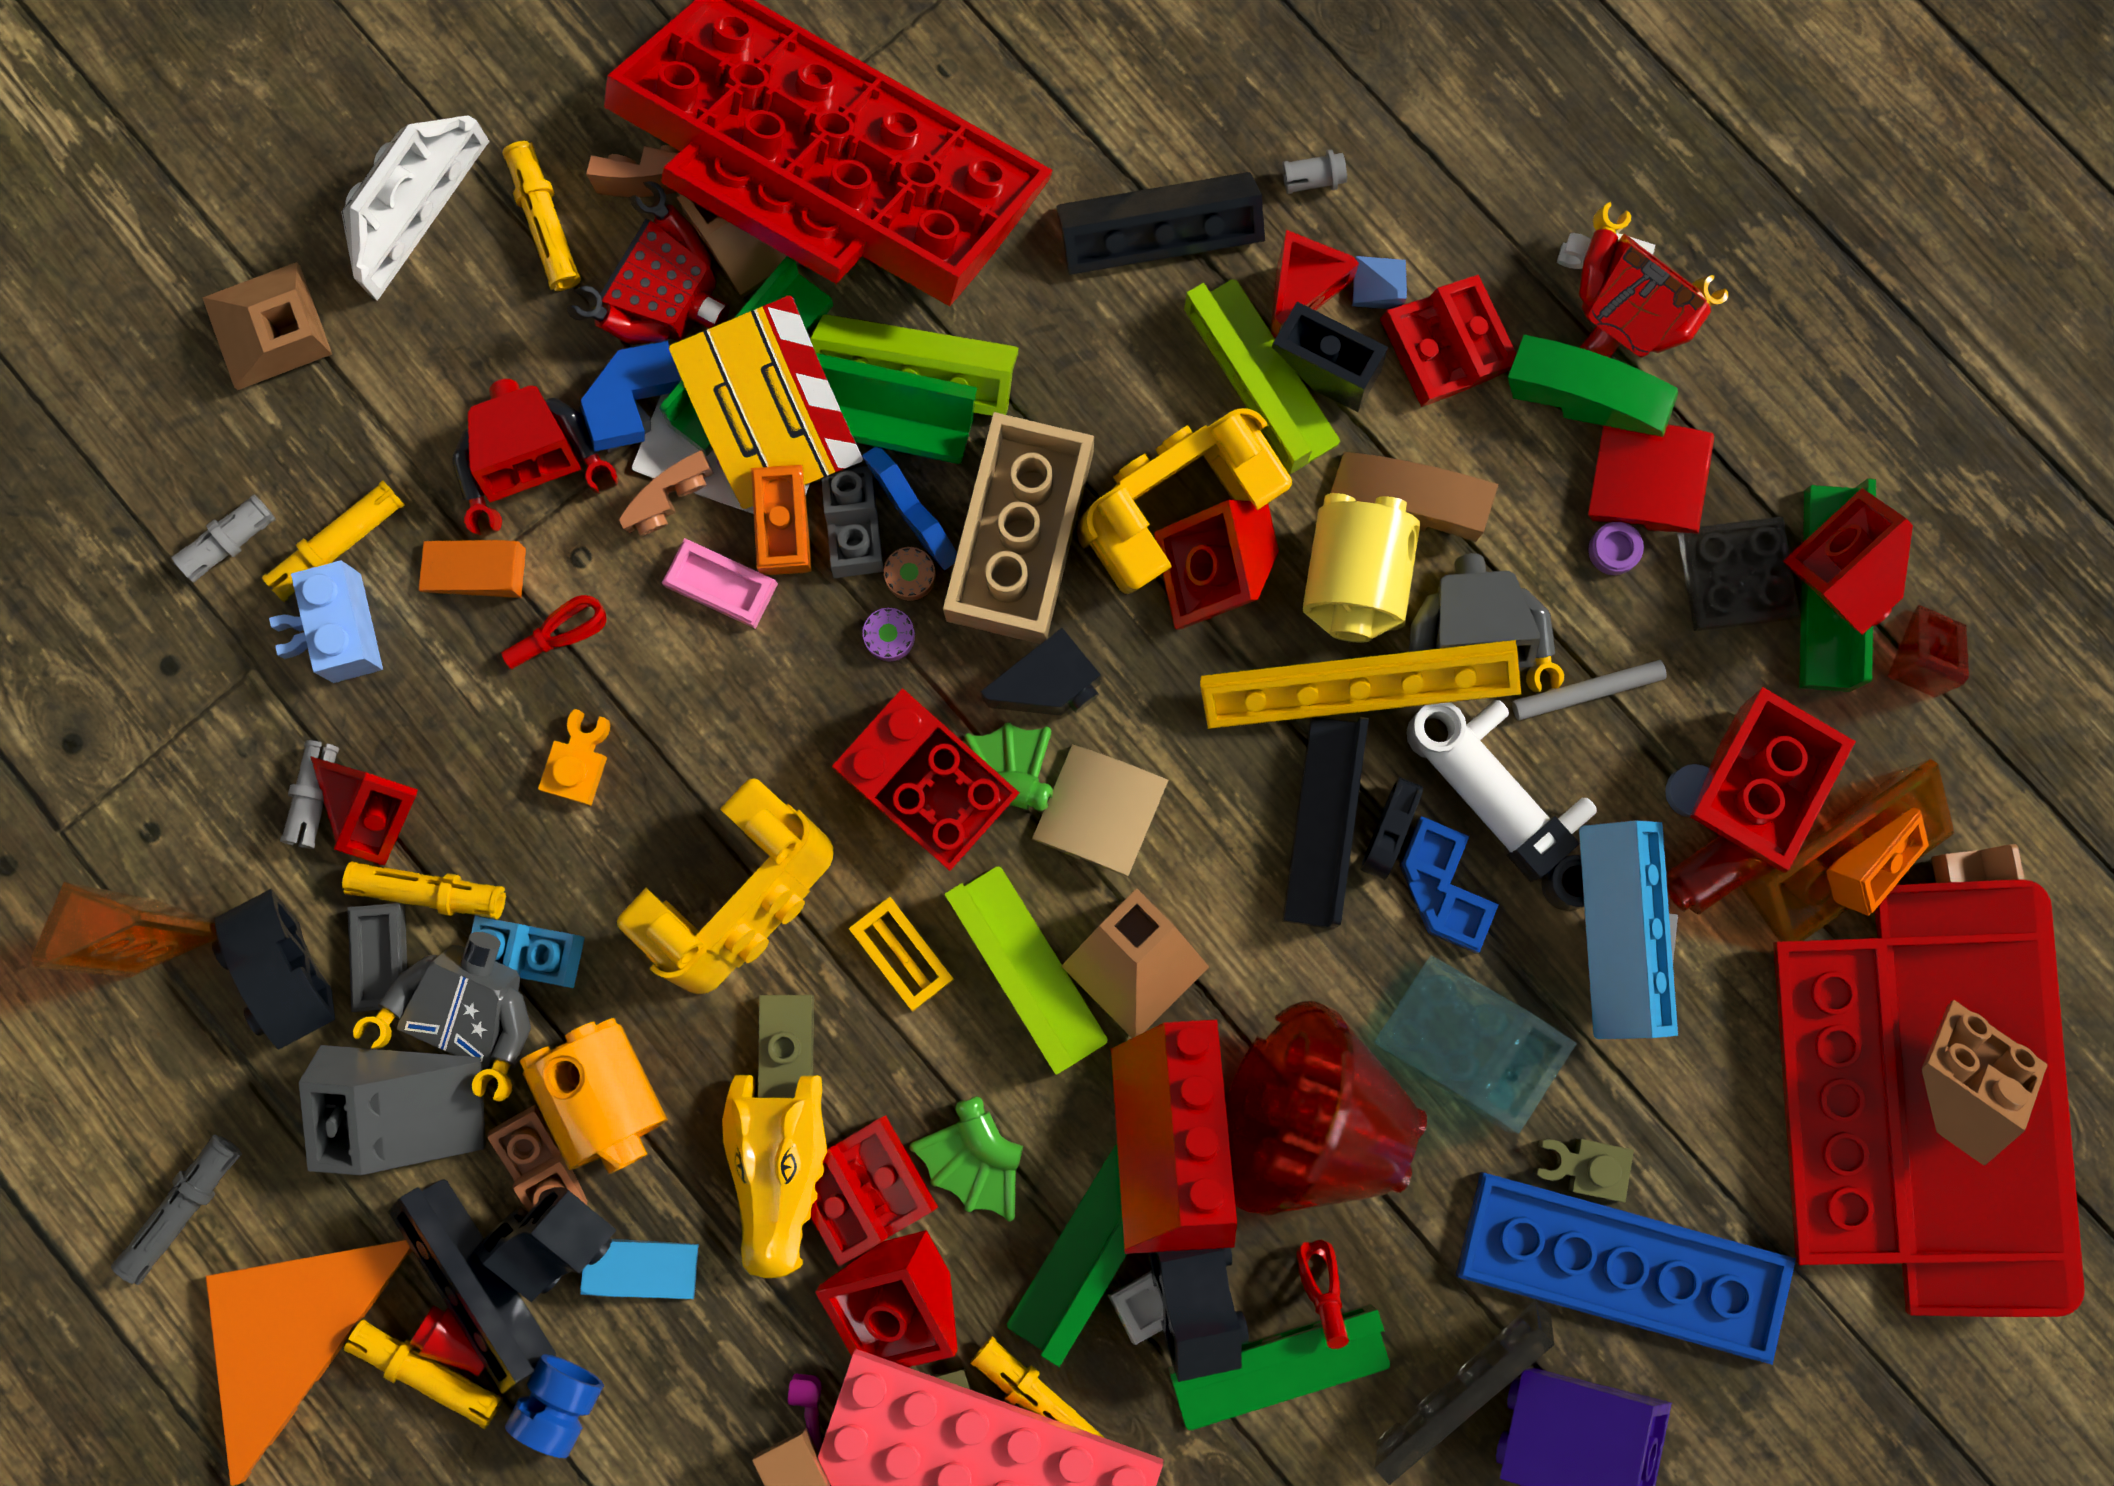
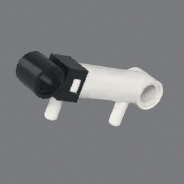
M1494 700L1468 724H1466L1461 710L1450 702L1424 705L1408 724L1407 740L1412 750L1421 757L1427 758L1506 846L1510 851L1506 856L1530 882L1542 878V892L1548 903L1564 911L1583 908V891L1579 897L1571 896L1563 888L1562 877L1564 872L1569 869L1577 872L1582 878L1581 855L1569 856L1568 854L1580 844L1572 834L1596 814L1597 808L1594 803L1588 798L1582 797L1559 818L1556 816L1549 818L1480 741L1509 715L1508 708L1501 701ZM1426 719H1439L1446 725L1448 737L1445 742L1433 741L1426 735L1424 730Z

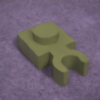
M1577 1138L1575 1152L1570 1153L1568 1148L1557 1140H1539L1538 1147L1551 1149L1556 1154L1557 1162L1549 1170L1534 1168L1533 1174L1535 1176L1554 1181L1563 1178L1565 1175H1570L1568 1191L1626 1202L1634 1153L1633 1149Z

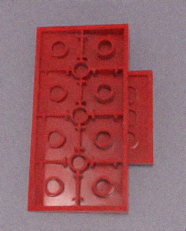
M755 0L693 1L607 75L604 108L680 151L663 167L662 184L835 284L863 256L950 307L1014 229L1048 183L1053 171Z

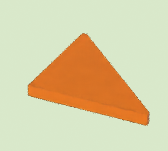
M406 1240L206 1276L230 1486L239 1485L247 1480L252 1473L253 1467L287 1425L303 1398L314 1383L321 1378L342 1349L345 1340L361 1318H364L406 1256L410 1255L412 1249Z

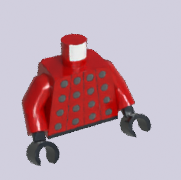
M652 181L643 183L654 194L653 204L647 207L636 195L631 196V204L640 213H652L655 216L654 222L647 218L645 219L600 294L596 289L589 286H582L574 290L576 294L587 299L589 303L587 312L575 305L567 307L568 314L573 319L580 321L591 317L595 319L597 327L630 345L658 343L668 338L681 341L686 337L695 321L710 329L724 323L730 309L729 305L710 296L715 289L716 280L710 269L712 258L700 236L674 206L664 205L666 200L665 191L661 185Z

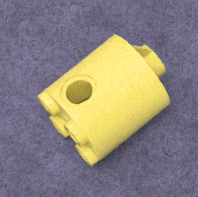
M1330 493L1325 495L1324 505L1318 510L1303 602V613L1332 637L1348 642L1364 643L1371 641V639L1386 631L1398 630L1405 626L1420 521L1412 514L1406 512L1407 502L1404 500L1382 496L1377 497L1375 503L1356 501L1355 498L1346 494Z

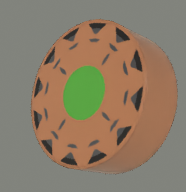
M905 547L889 556L884 567V578L889 590L896 597L913 601L923 598L931 591L936 580V572L933 561L927 553L918 548Z

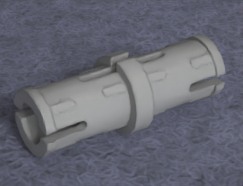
M253 494L219 522L214 519L206 525L208 529L206 532L171 558L184 575L195 583L209 569L227 556L235 557L242 551L240 546L270 523H273L276 518L265 504Z
M305 741V750L297 782L290 785L288 796L292 797V802L283 836L280 839L282 843L288 845L297 843L302 825L303 829L298 847L315 848V839L325 804L323 792L319 788L310 756L318 758L322 742ZM326 744V747L322 749L320 759L335 763L339 748Z

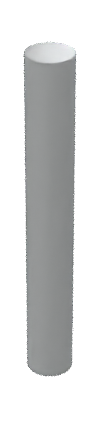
M1661 660L1635 666L1512 701L1513 712L1518 721L1665 680L1667 677L1666 669Z

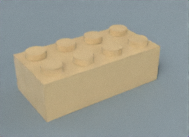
M993 413L943 607L946 622L1041 644L1047 639L1094 453L1093 435L1000 413Z

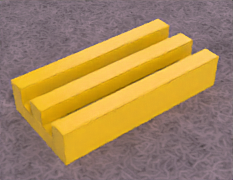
M888 897L849 928L912 1012L955 980L891 897ZM888 912L939 976L932 983L881 919ZM871 925L875 927L922 988V991L917 995H913L865 932Z

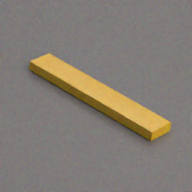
M1516 640L1201 676L1200 680L1208 729L1521 694Z

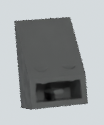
M320 1045L299 1081L308 1171L365 1175L483 1150L486 1146L483 1096H476L472 1091V1081L475 1075L482 1071L481 1057Z

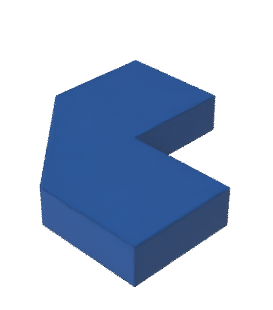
M668 341L618 350L581 399V410L594 452L645 441V430L635 400L671 393L681 381L669 350Z
M875 446L863 454L864 461L882 490L925 550L943 570L952 566L957 556L955 548L939 522L919 502L897 464L881 447Z
M1421 816L1417 820L1399 866L1426 930L1429 934L1473 953H1480L1499 904L1450 884L1469 836Z

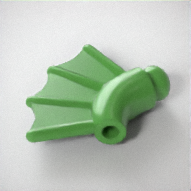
M1006 722L1004 726L991 734L983 736H972L970 733L965 734L963 742L1020 792L1010 803L1011 806L1027 810L1031 806L1038 811L1048 808L1047 801L1048 798H1052L1053 789L1049 784L1039 783L1038 775L1051 736V729L1049 727L1024 730L1013 726L1010 722Z
M974 1096L966 1101L964 1099L958 1102L955 1107L960 1121L912 1142L909 1149L915 1152L926 1164L931 1178L930 1184L933 1187H940L953 1192L965 1205L967 1212H972L975 1209L992 1210L1005 1217L1007 1221H1012L1015 1218L1016 1170L1021 1159L1023 1146L1010 1142L1000 1135L990 1112H985L984 1103L980 1097Z

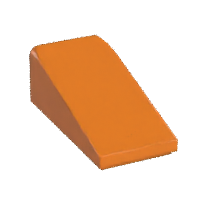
M803 465L751 468L756 562L759 573L763 575L811 572Z
M507 540L424 541L418 591L521 598L526 548L519 541Z
M1911 808L1841 856L1827 869V877L1833 899L1836 903L1867 916L1876 910L1929 846L1920 809Z

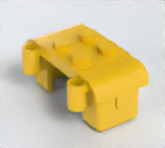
M1241 408L1229 412L1207 427L1205 425L1194 433L1187 425L1162 442V445L1155 449L1159 455L1158 457L1150 461L1144 453L1120 469L1119 473L1113 477L1117 485L1097 499L1081 516L1077 525V537L1084 549L1089 545L1092 547L1121 592L1125 594L1133 593L1171 568L1169 560L1147 528L1150 524L1134 501L1201 456L1205 457L1232 500L1251 501L1256 510H1259L1290 489L1292 485L1290 475L1261 432L1267 426L1265 419L1254 410Z
M755 778L748 779L720 810L770 857L714 917L699 931L667 900L662 903L646 887L617 919L618 928L654 963L650 967L652 972L694 994H706L715 990L736 967L739 968L744 962L750 963L757 959L768 946L769 940L767 937L780 923H789L801 912L805 905L803 899L810 892L809 889L826 872L833 860L834 851L830 839L799 809L796 811L791 805H786L760 780Z

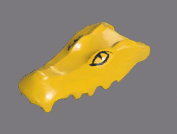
M735 1075L727 1095L722 1126L723 1144L734 1180L741 1216L742 1265L750 1275L763 1278H780L801 1268L803 1264V1259L800 1258L799 1253L800 1242L803 1237L802 1226L811 1218V1207L817 1200L818 1195L815 1190V1184L824 1173L823 1160L827 1153L821 1111L822 1079L818 1075L801 1076L798 1080L794 1098H754L756 1091L754 1077L752 1075Z

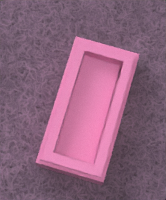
M685 538L662 581L664 587L756 629L778 585L776 580Z

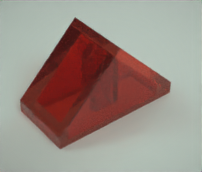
M1918 604L1912 614L1887 677L1932 697L1940 696L1963 686L1969 678L1966 625Z

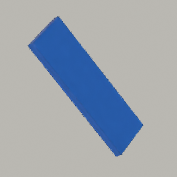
M1480 1172L1455 1276L1773 1365L1796 1258Z

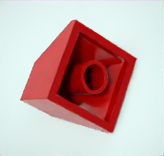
M1861 488L1783 562L1842 619L1863 635L1869 628L1884 621L1889 616L1892 608L1904 597L1913 525L1906 517Z
M1226 500L1154 532L1156 542L1171 564V568L1163 573L1175 629H1184L1258 600L1279 552L1269 504L1256 510L1251 501Z
M927 1230L879 1243L820 1284L815 1291L851 1356L858 1349L897 1364L912 1367L954 1357L958 1350L951 1275Z

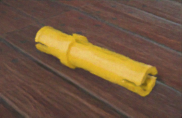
M528 141L514 142L506 146L502 154L509 167L515 186L513 196L516 205L523 208L534 243L544 266L550 289L555 291L570 289L580 283L581 277L573 262L569 246L552 201L554 190L551 182L544 179L533 143Z
M382 480L376 488L312 539L307 541L303 538L296 544L298 550L268 574L263 575L262 579L285 602L295 592L291 577L292 573L333 562L396 510L405 506L404 503Z
M353 861L347 865L342 880V888H345L343 892L346 895L366 896L397 903L425 906L437 909L439 914L452 916L457 912L498 920L502 915L506 899L503 886L471 883L461 880V877L455 874L447 873L444 877L429 876L415 872L375 867Z
M364 1319L360 1321L348 1338L352 1342L348 1341L345 1344V1352L351 1353L385 1372L384 1378L393 1384L396 1380H399L443 1406L468 1418L484 1430L497 1413V1406L499 1407L503 1401V1397L482 1388L448 1367L432 1359L419 1356L420 1352L416 1350L415 1346L409 1344L410 1340L407 1339L405 1343L369 1324Z
M993 1336L985 1342L972 1358L970 1364L978 1368L1006 1393L1004 1400L1012 1405L1017 1403L1025 1410L1105 1438L1038 1378L1040 1372L1032 1365L1026 1368L1002 1347Z

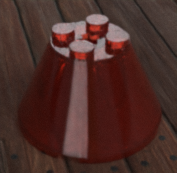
M1315 1001L1298 1002L1282 1010L1275 1016V1020L1281 1023L1271 1032L1267 1039L1257 1036L1251 1044L1238 1068L1226 1101L1235 1204L1240 1209L1255 1215L1271 1216L1379 1197L1390 1191L1401 1193L1406 1189L1411 1180V1163L1416 1152L1418 1139L1423 1135L1427 1126L1425 1111L1416 1107L1411 1097L1336 1010Z

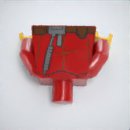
M1611 202L1605 204L1593 217V227L1596 231L1592 236L1584 257L1579 296L1583 302L1582 310L1585 316L1597 327L1580 348L1610 358L1622 344L1642 358L1650 352L1661 353L1690 342L1710 315L1711 306L1725 302L1728 298V291L1724 288L1715 291L1710 296L1708 285L1714 280V275L1697 279L1691 284L1625 233L1618 239L1616 234L1628 226L1631 221V214L1626 210L1619 216L1617 224H1614L1608 218Z

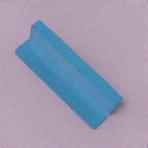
M1627 821L1581 826L1579 836L1593 1035L1596 1039L1678 1036L1662 822Z

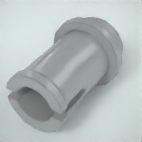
M1332 149L1326 151V156L1292 162L1284 161L1282 163L1283 172L1286 173L1283 174L1287 195L1297 191L1330 186L1333 191L1338 189V184L1347 183L1343 153L1334 154Z

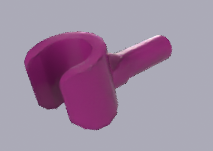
M796 1373L789 1384L788 1405L805 1407L804 1418L806 1428L818 1452H820L822 1438L818 1407L822 1384L820 1379L814 1375Z

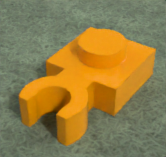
M574 709L567 720V729L571 735L569 744L554 740L538 790L592 806L607 760L606 756L595 753L594 749L596 745L602 743L607 738L610 731V721L599 716L596 728L590 733H583L581 723L584 719V713Z

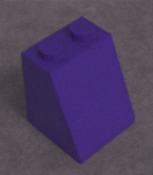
M1536 1368L1522 1369L1521 1378L1514 1377L1507 1402L1508 1409L1514 1410L1510 1432L1503 1431L1496 1453V1462L1503 1465L1500 1479L1521 1486H1656L1672 1405L1671 1402Z

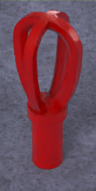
M576 596L549 615L541 627L533 630L532 635L502 651V657L508 667L514 669L543 651L547 653L554 649V647L566 646L582 641L603 629L607 620L605 609L599 600L592 596ZM587 607L594 609V616L587 622L563 634L550 636L561 624Z
M1322 1239L1315 1240L1312 1243L1304 1242L1296 1251L1302 1284L1308 1297L1314 1303L1316 1313L1320 1315L1327 1346L1331 1349L1342 1348L1348 1344L1349 1339L1341 1313L1340 1282L1334 1248L1331 1243ZM1314 1253L1321 1256L1328 1267L1329 1289L1328 1293L1322 1294L1316 1285L1308 1265V1261Z

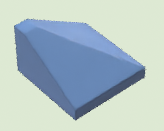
M1356 256L1355 259L1359 262V266L1353 281L1352 306L1392 309L1404 305L1407 297L1406 260Z

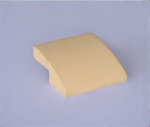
M1072 744L1053 788L1052 798H1049L1047 802L1049 806L1044 810L1032 840L1079 860L1082 858L1128 878L1169 780L1120 760Z

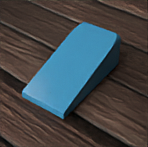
M612 1239L606 1254L593 1265L587 1264L582 1270L581 1295L694 1299L699 1244Z

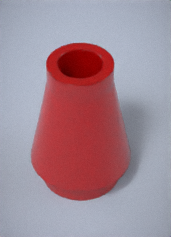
M433 1305L409 1344L421 1350L418 1354L419 1356L451 1365L479 1376L484 1368V1364L449 1308L444 1311Z

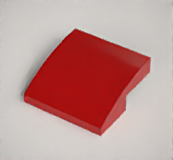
M1479 275L1438 287L1429 297L1389 309L1380 318L1421 407L1456 395L1511 370L1517 354Z
M1667 424L1663 437L1603 426L1588 513L1592 521L1643 524L1648 531L1699 534L1715 436L1710 432Z
M886 1115L827 1149L823 1160L824 1173L815 1184V1190L818 1195L817 1200L811 1207V1219L838 1267L938 1208Z

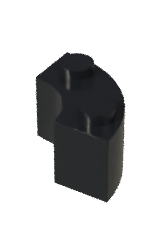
M272 889L214 918L218 940L212 943L213 953L224 969L229 970L247 1005L244 1008L245 1019L257 1036L266 1034L273 1045L279 1050L335 1020L332 989L309 953L302 935L300 923Z
M554 1187L541 1192L538 1202L529 1212L522 1206L515 1209L474 1249V1252L482 1264L528 1301L532 1302L540 1293L545 1294L557 1284L561 1276L570 1272L580 1274L587 1264L593 1265L597 1263L608 1251L612 1243L611 1236L617 1230L568 1189Z
M1231 1248L1149 1252L1153 1286H1157L1163 1302V1320L1161 1325L1178 1382L1242 1369V1345L1248 1344L1249 1334L1243 1312L1241 1310L1235 1311L1229 1288L1226 1267L1232 1265Z

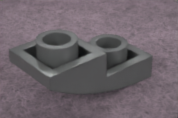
M869 467L843 469L821 478L833 577L840 578L884 572L873 474Z

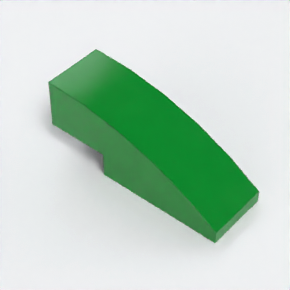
M1523 335L1508 375L1513 399L1562 408L1563 417L1566 419L1661 437L1664 436L1678 396L1677 387L1623 362L1586 349L1529 335Z

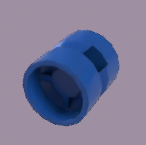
M543 1354L540 1356L534 1372L527 1382L531 1392L530 1396H523L518 1399L505 1425V1429L513 1438L538 1452L557 1458H567L583 1429L578 1419L580 1416H586L591 1413L604 1388V1384L597 1376L570 1361L553 1355Z

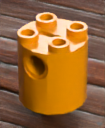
M611 1018L597 1025L594 1021L582 1025L565 1035L568 1043L552 1050L549 1046L541 1048L520 1060L524 1070L522 1074L569 1170L576 1169L600 1158L607 1173L611 1174L648 1155L640 1137L653 1131L668 1120L622 1025L617 1024L615 1018Z

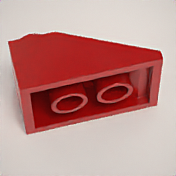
M1762 687L1737 711L1717 748L1690 818L1781 872L1786 873L1795 860L1856 741Z

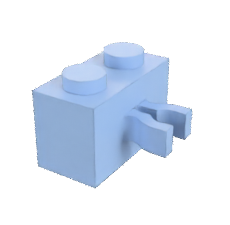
M342 560L292 573L291 577L300 616L294 617L283 614L271 617L269 621L271 628L278 632L287 628H294L299 632L304 630V632L294 635L289 643L276 645L277 655L287 659L303 653L308 648L313 672L333 683L383 670L361 574Z

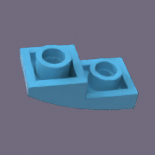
M475 916L471 933L485 932L500 940L501 945L495 960L496 962L516 970L520 978L574 988L585 937Z

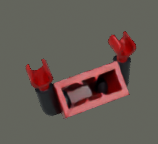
M500 379L494 382L489 389L491 399L470 408L468 411V428L462 432L452 457L463 500H469L471 506L466 511L464 523L468 530L477 535H481L478 518L482 513L486 512L488 514L492 530L499 531L502 526L500 513L496 509L486 506L484 496L491 503L581 470L579 463L581 460H584L588 467L585 477L589 487L594 492L601 494L593 482V476L600 470L610 472L616 486L618 484L615 468L607 461H602L597 454L598 451L594 452L584 417L580 412L557 398L544 399L537 386L529 385L520 389L519 384L512 379Z

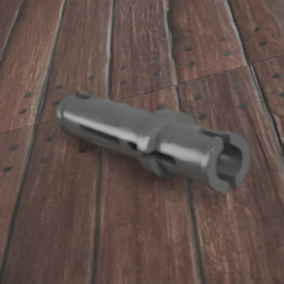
M212 1135L209 1142L202 1149V1152L187 1170L179 1171L172 1180L174 1186L166 1198L140 1228L126 1249L111 1264L114 1273L131 1284L140 1285L153 1265L179 1235L193 1214L201 1205H207L215 1196L214 1188L228 1169L242 1155V1152L235 1144L222 1136Z

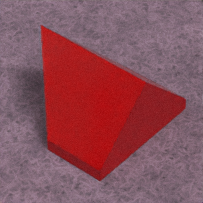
M1286 230L1276 270L1270 330L1273 337L1276 339L1296 302L1316 311L1353 282L1359 262L1352 255Z
M310 756L319 788L323 792L325 808L336 841L334 850L385 866L416 798L418 789Z

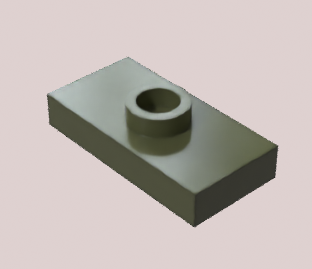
M759 995L758 1098H794L799 1078L801 1076H813L814 995Z

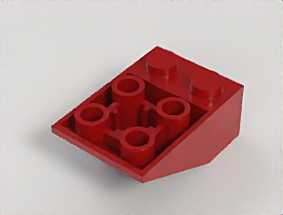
M903 688L832 765V769L949 871L954 868L1020 793Z

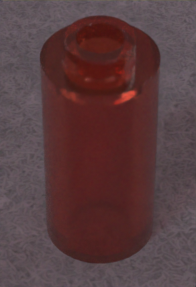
M1720 835L1667 872L1670 882L1667 885V892L1670 899L1680 910L1685 912L1690 909L1696 914H1701L1771 865Z

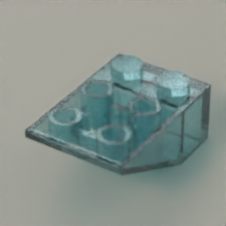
M1432 955L1429 956L1373 1042L1505 1132L1515 1134L1521 1132L1577 1044L1531 1012Z

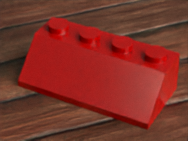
M1216 1019L1164 1022L1111 1048L1125 1254L1235 1248L1237 1216L1218 1021Z

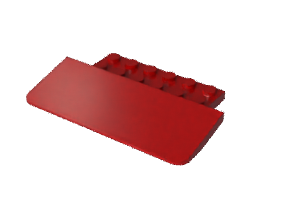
M2025 879L1896 885L1875 910L1877 938L1773 942L1796 1263L1799 1265L1902 1263L1905 1311L1911 1316L2060 1317L2069 1315L2078 1309L2084 1298L2085 1287L2051 899L2047 891L2038 883ZM1952 1000H1955L1969 1011L1981 1015L1991 1026L2017 1044L2029 1048L2036 1057L2048 1064L2026 1130L1985 1166L1936 1132L1921 1070L1946 1007Z

